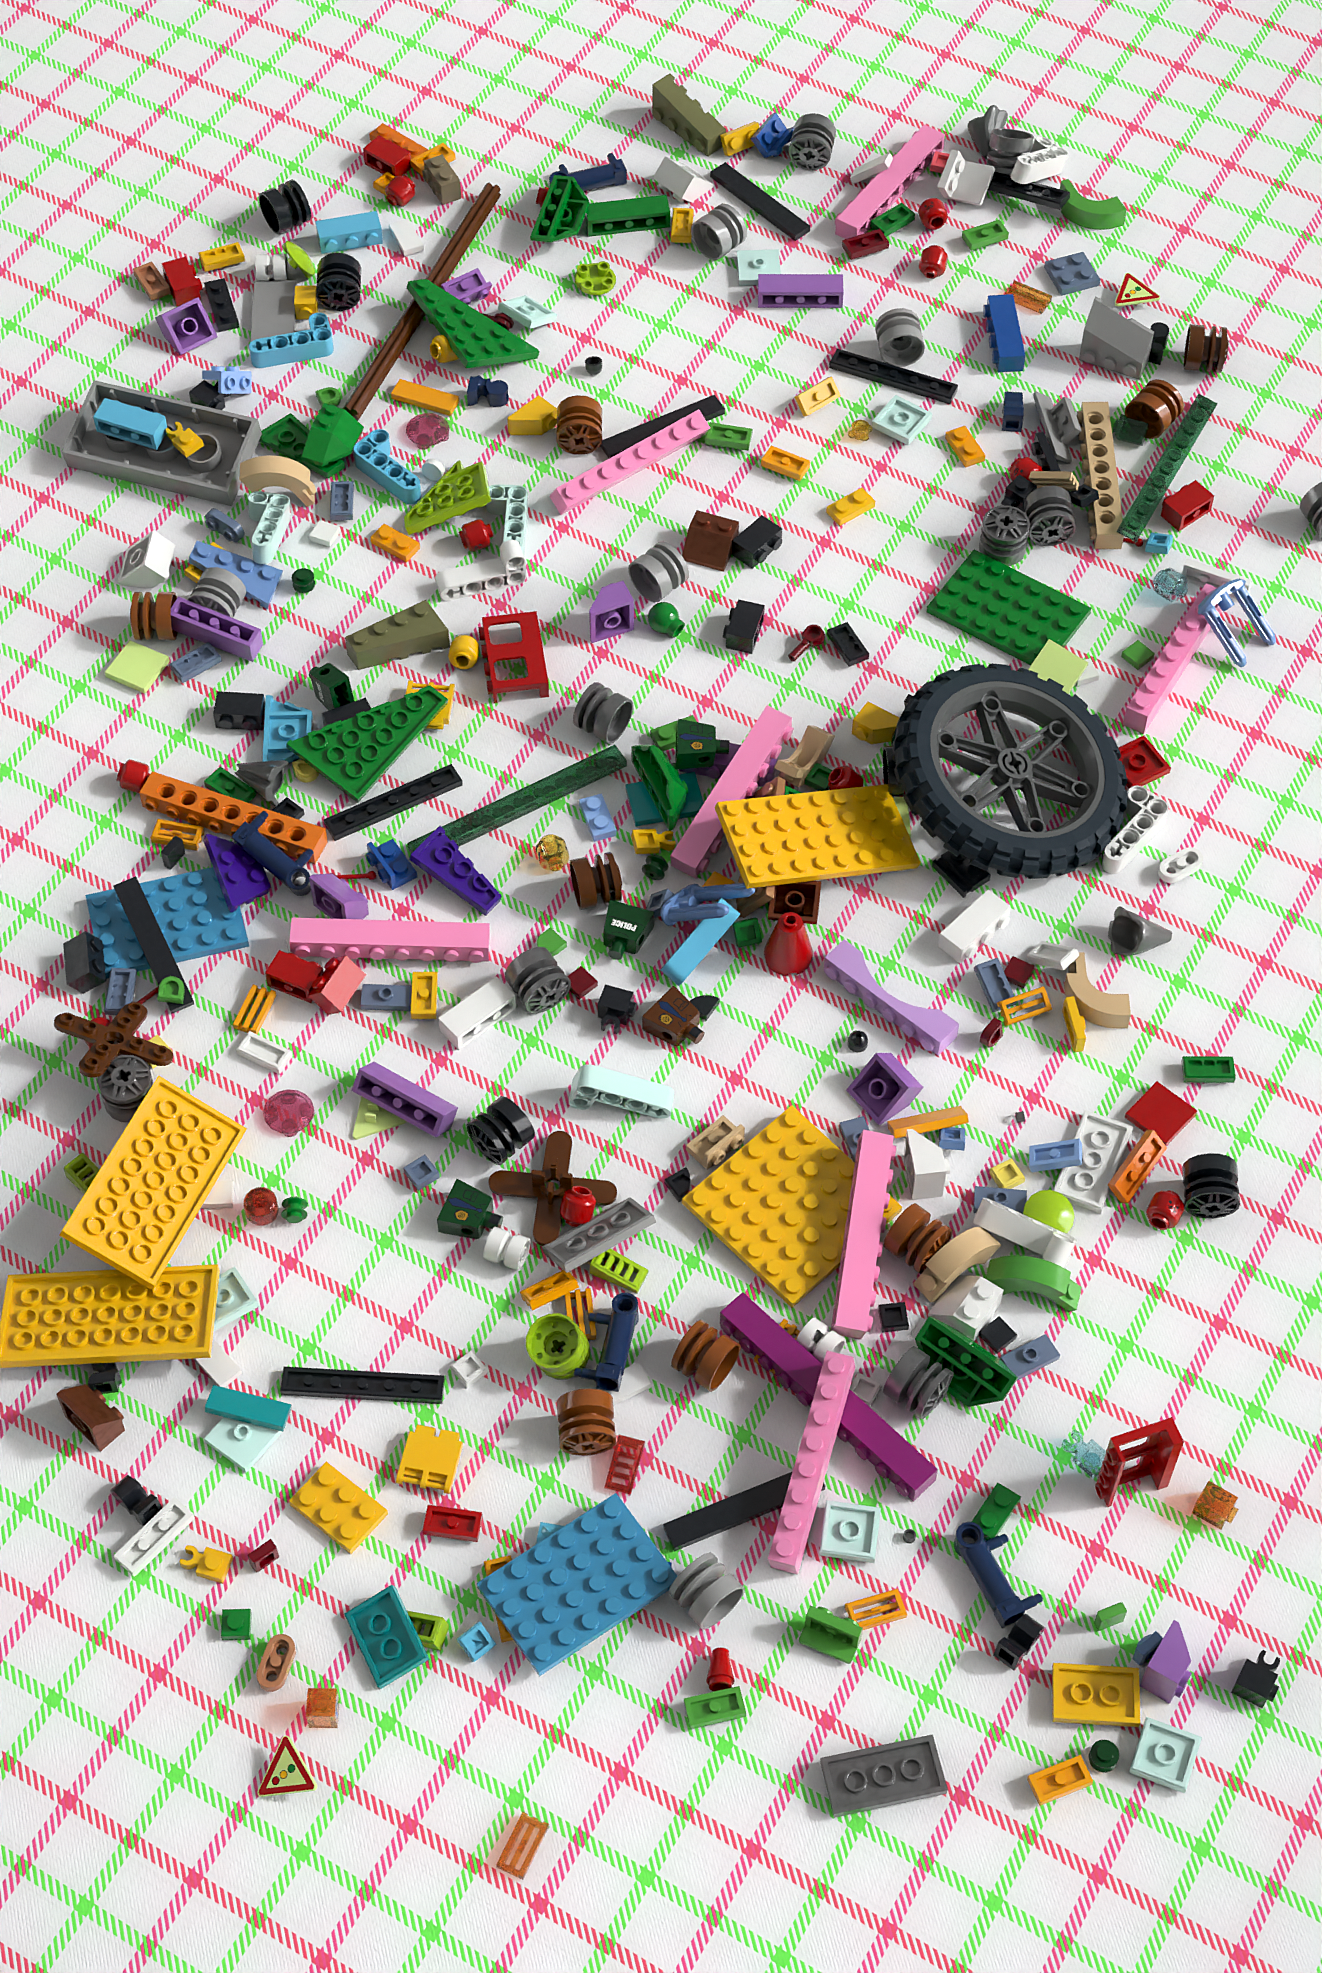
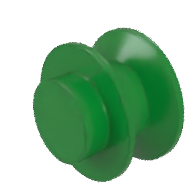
M297 1196L284 1199L282 1207L285 1210L281 1212V1216L289 1223L301 1222L307 1218L308 1214L304 1209L307 1208L308 1202Z

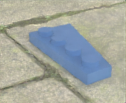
M196 541L189 556V563L202 571L209 567H218L235 574L246 587L245 597L250 600L254 598L261 603L260 606L266 609L270 605L283 570L266 564H258L252 559L200 541Z

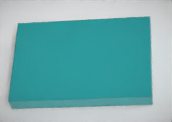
M695 772L680 774V780H684L688 787L686 805L679 819L696 816L704 802ZM642 781L625 784L635 827L664 822Z
M388 1586L344 1613L378 1688H384L430 1660L395 1586Z

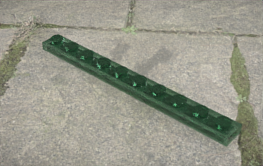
M1200 394L1197 395L1120 524L1117 533L1134 542L1138 541L1218 403Z
M616 745L610 746L442 826V828L445 830V835L450 841L454 840L458 846H461L627 767V760ZM434 831L408 842L407 847L412 854Z

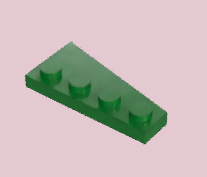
M291 413L261 431L262 435L259 442L301 463L327 479L345 469V462L342 459L328 462L323 467L301 460L310 430Z

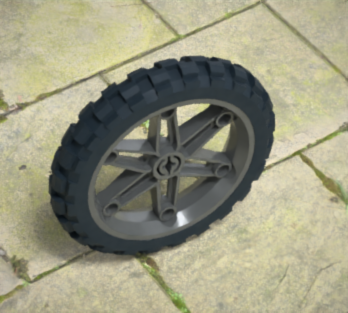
M992 663L987 668L984 665L974 664L962 666L957 671L952 669L937 675L933 681L926 682L917 690L912 699L907 703L898 720L892 748V758L896 762L894 772L899 788L905 791L903 798L912 814L921 817L920 825L931 837L938 836L944 842L943 847L956 857L962 854L970 859L969 863L985 871L989 867L997 869V874L1007 877L1018 878L1020 874L1028 877V879L1048 878L1051 874L1061 876L1075 871L1079 866H1086L1097 858L1118 832L1123 821L1124 811L1127 808L1128 792L1125 790V786L1128 783L1125 766L1122 765V761H1119L1121 753L1113 737L1106 735L1108 729L1097 714L1091 715L1087 710L1088 705L1076 694L1070 696L1063 691V685L1050 678L1047 681L1040 679L1037 672L1024 668H1019L1015 671L1011 670V666ZM976 710L984 742L957 736L943 730L958 716ZM1003 711L1024 717L1039 725L1042 729L1019 743ZM992 722H995L1006 746L1004 750L998 746ZM1043 740L1046 746L1030 760L1024 752ZM1061 744L1076 765L1081 781H1077L1041 762ZM959 749L971 753L973 755L990 760V762H985L983 760L977 759L975 757H972L957 750ZM939 758H944L980 777L959 797L947 781ZM1032 776L1064 788V790L1033 780ZM991 779L997 788L978 800L975 794ZM1016 790L1023 792L1030 818L1026 817L1015 792ZM1003 797L1019 831L996 824L977 812ZM1038 797L1064 803L1078 808V810L1065 824L1046 831V824L1042 817Z

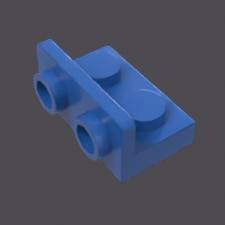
M773 113L756 131L751 140L764 158L772 155L776 157L782 153L783 146L791 141L794 126L787 129L777 113Z
M393 839L377 847L372 842L367 843L368 853L366 858L371 867L375 866L377 868L381 881L384 884L387 883L392 890L418 878L417 871Z

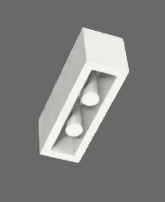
M988 889L940 933L938 947L960 964L966 958L970 959L975 955L981 944L988 943L999 928L1003 929L1009 923L1011 906Z
M496 976L491 981L484 982L471 995L463 997L460 1003L452 1009L445 1010L438 1018L440 1032L460 1050L517 1009L516 995Z

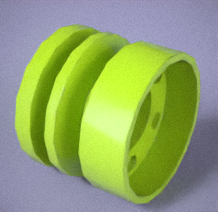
M560 1313L544 1315L530 1326L526 1335V1349L529 1357L549 1377L557 1380L570 1379L574 1377L575 1368H585L590 1358L588 1339L578 1325L568 1316ZM562 1346L564 1352L560 1354L558 1349Z

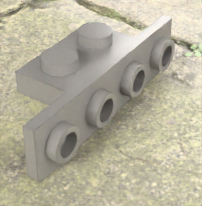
M1036 391L1033 393L1035 407L1038 409L1041 418L1040 422L1044 427L1046 438L1055 459L1070 464L1072 459L1067 444L1081 432L1071 399L1063 397L1053 406L1050 397Z

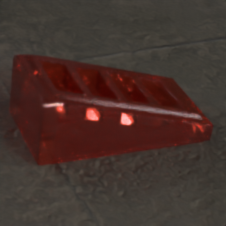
M618 1435L604 1488L631 1495L644 1452L645 1441ZM622 1447L637 1450L636 1455L621 1451ZM619 1457L634 1460V1463L631 1465L618 1460ZM616 1467L631 1470V1474L627 1475L616 1472ZM613 1477L628 1480V1485L612 1482Z

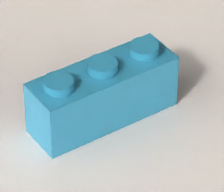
M377 211L315 221L321 254L383 244L382 228Z
M104 398L93 416L97 432L155 450L158 449L167 434L165 429L168 427L164 415L150 412L137 406H130L117 400Z

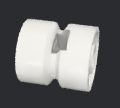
M256 254L255 268L257 281H270L271 279H274V281H288L286 254H274L273 257H270L268 254ZM268 265H272V271H268Z
M494 1227L485 1245L484 1259L498 1264L503 1260L505 1266L519 1271L526 1261L530 1249V1238L521 1235L511 1237L509 1231Z
M815 1317L803 1327L796 1339L808 1352L813 1353V1356L822 1364L827 1351L840 1354L846 1343V1339L835 1331L828 1332V1326Z

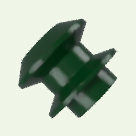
M301 568L292 574L291 578L295 591L307 593L314 589V573L311 570Z
M650 855L646 858V864L642 866V872L652 880H662L665 876L664 872L668 870L669 866L662 856Z
M1109 1740L1096 1741L1089 1752V1762L1099 1772L1106 1773L1112 1771L1119 1760V1750Z

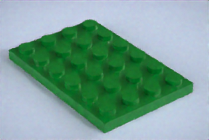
M974 549L929 603L926 612L1031 666L1049 639L1064 648L1090 615L1091 607Z

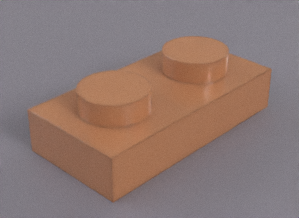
M152 261L133 268L134 276L151 301L171 294L169 285Z

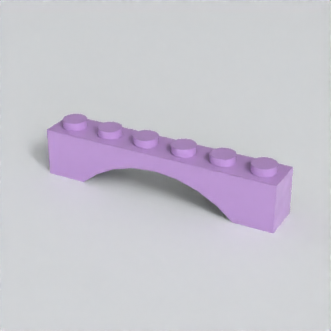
M845 939L825 957L824 972L830 979L838 981L849 993L857 995L868 1007L874 1008L881 1013L888 1022H893L907 1036L919 1041L926 1050L932 1051L939 1056L957 1038L959 1023L940 1009L912 1006L888 994L871 976L865 964L863 953Z

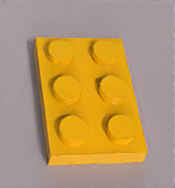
M327 1461L289 1500L291 1507L350 1554L356 1550L388 1515L386 1508Z
M1053 1663L1052 1722L1139 1727V1668Z

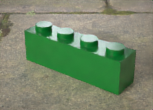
M667 195L590 203L585 214L588 237L670 228V208Z

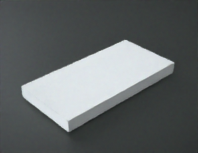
M1084 1110L1073 1138H1080L1082 1143V1165L1062 1168L1053 1191L1061 1193L1071 1204L1101 1214L1110 1191L1108 1183L1118 1170L1133 1126Z

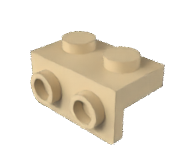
M722 1115L686 1145V1151L708 1170L714 1164H720L726 1154L732 1149L736 1150L743 1144L745 1127L742 1124L736 1127Z

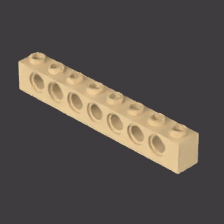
M1082 402L1081 411H1077L1076 416L1081 426L1078 439L1082 440L1080 456L1084 457L1082 461V473H1086L1084 484L1098 490L1099 499L1089 505L1088 523H1092L1089 537L1090 540L1094 541V549H1121L1124 527L1109 403Z

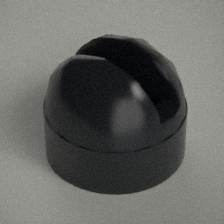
M597 356L588 357L585 360L587 372L591 375L599 374L602 371V359Z
M853 1031L848 1037L849 1049L853 1052H863L868 1046L867 1035L863 1031ZM856 1038H861L860 1044H855Z

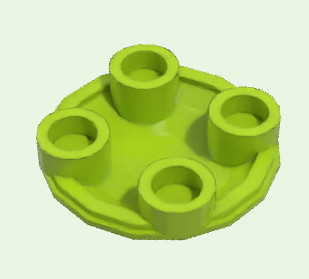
M286 241L282 248L289 255L288 263L294 269L299 267L302 273L310 279L315 274V268L310 257L298 245L291 241Z
M605 261L580 264L577 266L575 284L584 293L602 295L614 288L616 275L610 269L609 263Z
M1052 1190L1038 1191L1031 1195L1024 1204V1215L1067 1234L1073 1226L1075 1218L1073 1206L1059 1192Z

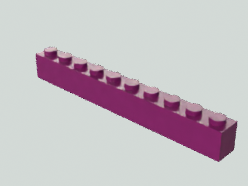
M742 1292L720 1312L721 1329L728 1336L732 1335L736 1338L746 1353H752L754 1356L758 1355V1362L766 1371L774 1369L779 1383L786 1389L790 1388L804 1406L809 1405L811 1407L823 1364ZM849 1389L837 1436L843 1442L848 1441L855 1448L856 1453L861 1459L871 1462L875 1466L876 1472L882 1478H888L895 1484L899 1494L903 1497L908 1496L914 1502L936 1481L938 1469Z

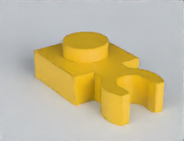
M177 421L175 422L177 430L165 429L168 438L172 440L173 446L186 458L204 446L203 440L190 428L183 431L181 423Z
M656 829L632 830L631 838L636 854L659 853L660 848L667 851L675 849L676 841H668L672 840L673 831H664L662 834H657Z
M187 1545L185 1551L187 1554L193 1555V1558L191 1560L180 1559L181 1567L187 1570L196 1567L197 1576L223 1584L233 1561L232 1554L206 1547L202 1554L194 1546Z

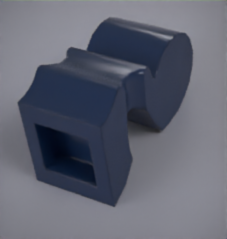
M480 375L470 376L467 389L468 406L478 404L479 397L485 396L490 407L504 406L509 401L508 385L501 380L491 382L490 378L483 379Z
M1004 392L1002 431L1022 432L1024 417L1022 392Z

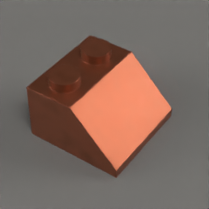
M696 510L689 525L682 553L684 560L724 572L732 555V540L739 535V521Z
M821 881L775 885L774 899L769 903L768 920L778 921L784 913L793 912L802 918L803 923L817 925Z
M85 1384L60 1390L56 1394L65 1417L100 1452L125 1431L122 1422L124 1419L123 1415L115 1406L110 1408L105 1403L106 1399L99 1390L95 1389L92 1391Z

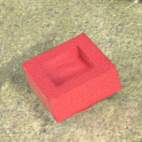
M935 151L930 171L942 174L950 154Z

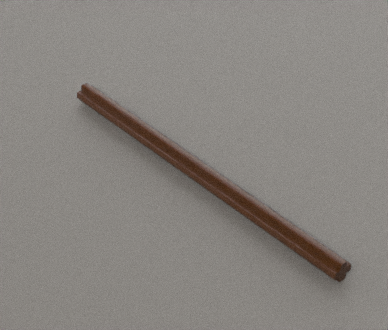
M489 182L484 186L427 275V280L438 287L446 283L500 198L501 194L499 192L501 189L498 185L492 186ZM414 298L342 408L357 421L364 413L426 315Z

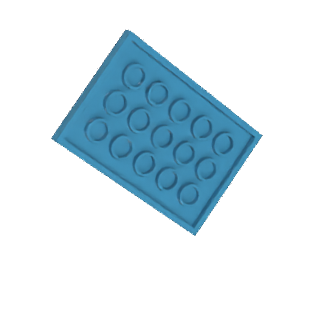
M213 867L139 883L176 963L249 947L240 906H238L236 911L229 912ZM111 889L85 895L93 934L102 940L104 946L106 979L110 977L111 968L136 969L137 972L151 969L115 890Z
M615 1493L479 1581L477 1588L540 1677L669 1591L672 1583L677 1578V1574L617 1493Z

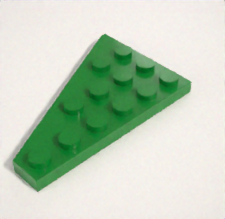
M427 279L408 281L407 290L439 333L447 338L450 348L465 368L538 359L540 351L431 281Z
M429 685L418 692L406 694L401 699L393 702L388 701L371 708L367 712H360L355 717L329 724L321 730H314L296 740H289L286 743V747L359 803L447 705L448 699Z

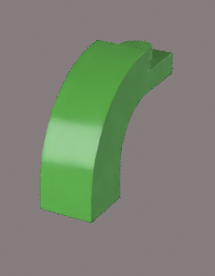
M1069 179L1061 181L1060 189L1070 192V199L1061 208V213L1069 221L1081 227L1095 230L1113 229L1124 225L1127 209L1117 196L1101 201L1090 200L1081 196Z
M1011 1255L991 1259L985 1278L1003 1289V1295L1016 1291L1035 1292L1048 1297L1068 1312L1077 1310L1082 1289L1080 1285L1070 1279L1071 1272L1047 1260L1029 1256Z

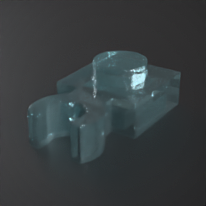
M1073 1430L1071 1437L1077 1443L1071 1444L1068 1440L1064 1439L1062 1447L1069 1453H1075L1073 1462L1094 1479L1101 1470L1106 1451L1093 1439L1086 1444L1083 1441L1082 1434L1077 1430Z

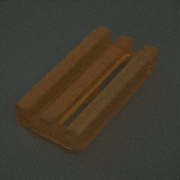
M1015 280L1012 286L1009 287V290L1005 292V295L1013 294L1016 304L1040 314L1045 311L1052 301V295Z
M522 1812L496 1864L497 1868L523 1880L549 1828V1824L544 1821L542 1823L537 1818L529 1817L527 1813ZM525 1823L529 1824L510 1864L507 1865L508 1857ZM536 1827L540 1830L520 1870H517L515 1867Z

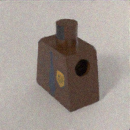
M672 986L642 1016V1029L645 1032L673 1046H679L686 1038L698 1044L705 1034L704 1031L698 1028L700 1012L675 986Z

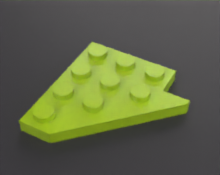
M457 461L404 516L405 528L408 534L420 533L427 527L442 524L449 518L461 516L476 507L481 508L491 502L487 474L483 462L481 461L464 468L461 461Z

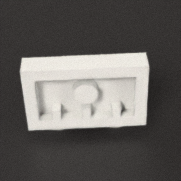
M951 150L937 187L945 199L982 205L995 168L990 165L965 161L960 151Z

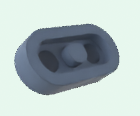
M212 508L205 514V523L208 528L219 532L228 541L238 542L244 537L245 532L242 526L218 509Z

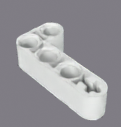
M1038 136L1034 140L1030 153L1017 158L1010 177L1017 183L1028 184L1060 174L1068 157V152L1051 140Z
M508 540L500 546V558L443 570L435 576V581L443 600H455L521 584L526 579V561L519 542Z
M1133 786L1128 790L1125 812L1132 817V820L1105 848L1102 868L1109 874L1121 872L1165 824L1168 813L1167 802L1142 786Z
M988 1198L982 1199L973 1219L974 1224L1043 1255L1042 1258L1061 1267L1066 1266L1077 1242V1239Z

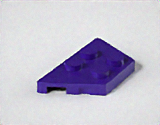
M211 834L205 835L203 842L229 912H234L238 906L244 903L247 905L253 902L255 898L268 894L271 886L261 864L247 854L237 843Z

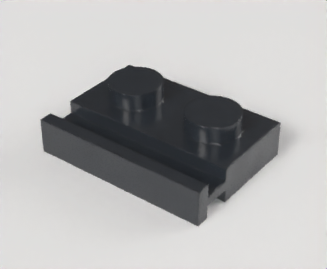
M947 851L941 855V858L932 861V867L963 898L970 891L973 892L990 881L991 877L988 871L971 865L969 863L970 859L962 854L956 857Z

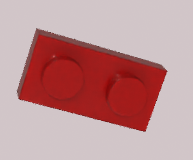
M428 1505L422 1530L423 1535L478 1542L483 1514L477 1511Z

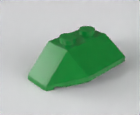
M554 175L531 233V241L559 242L578 234L590 202L574 177Z
M324 403L310 428L301 460L323 467L328 462L350 455L364 430V426L345 409Z
M655 745L631 746V761L666 827L669 831L674 830L686 805V794H688L686 782L680 780L678 769H675V763H671L668 756Z
M932 1316L928 1317L915 1337L918 1349L930 1356L927 1369L936 1362L942 1364V1370L945 1368L951 1370L953 1378L947 1392L968 1407L1004 1401L1018 1379L1000 1359L960 1331Z

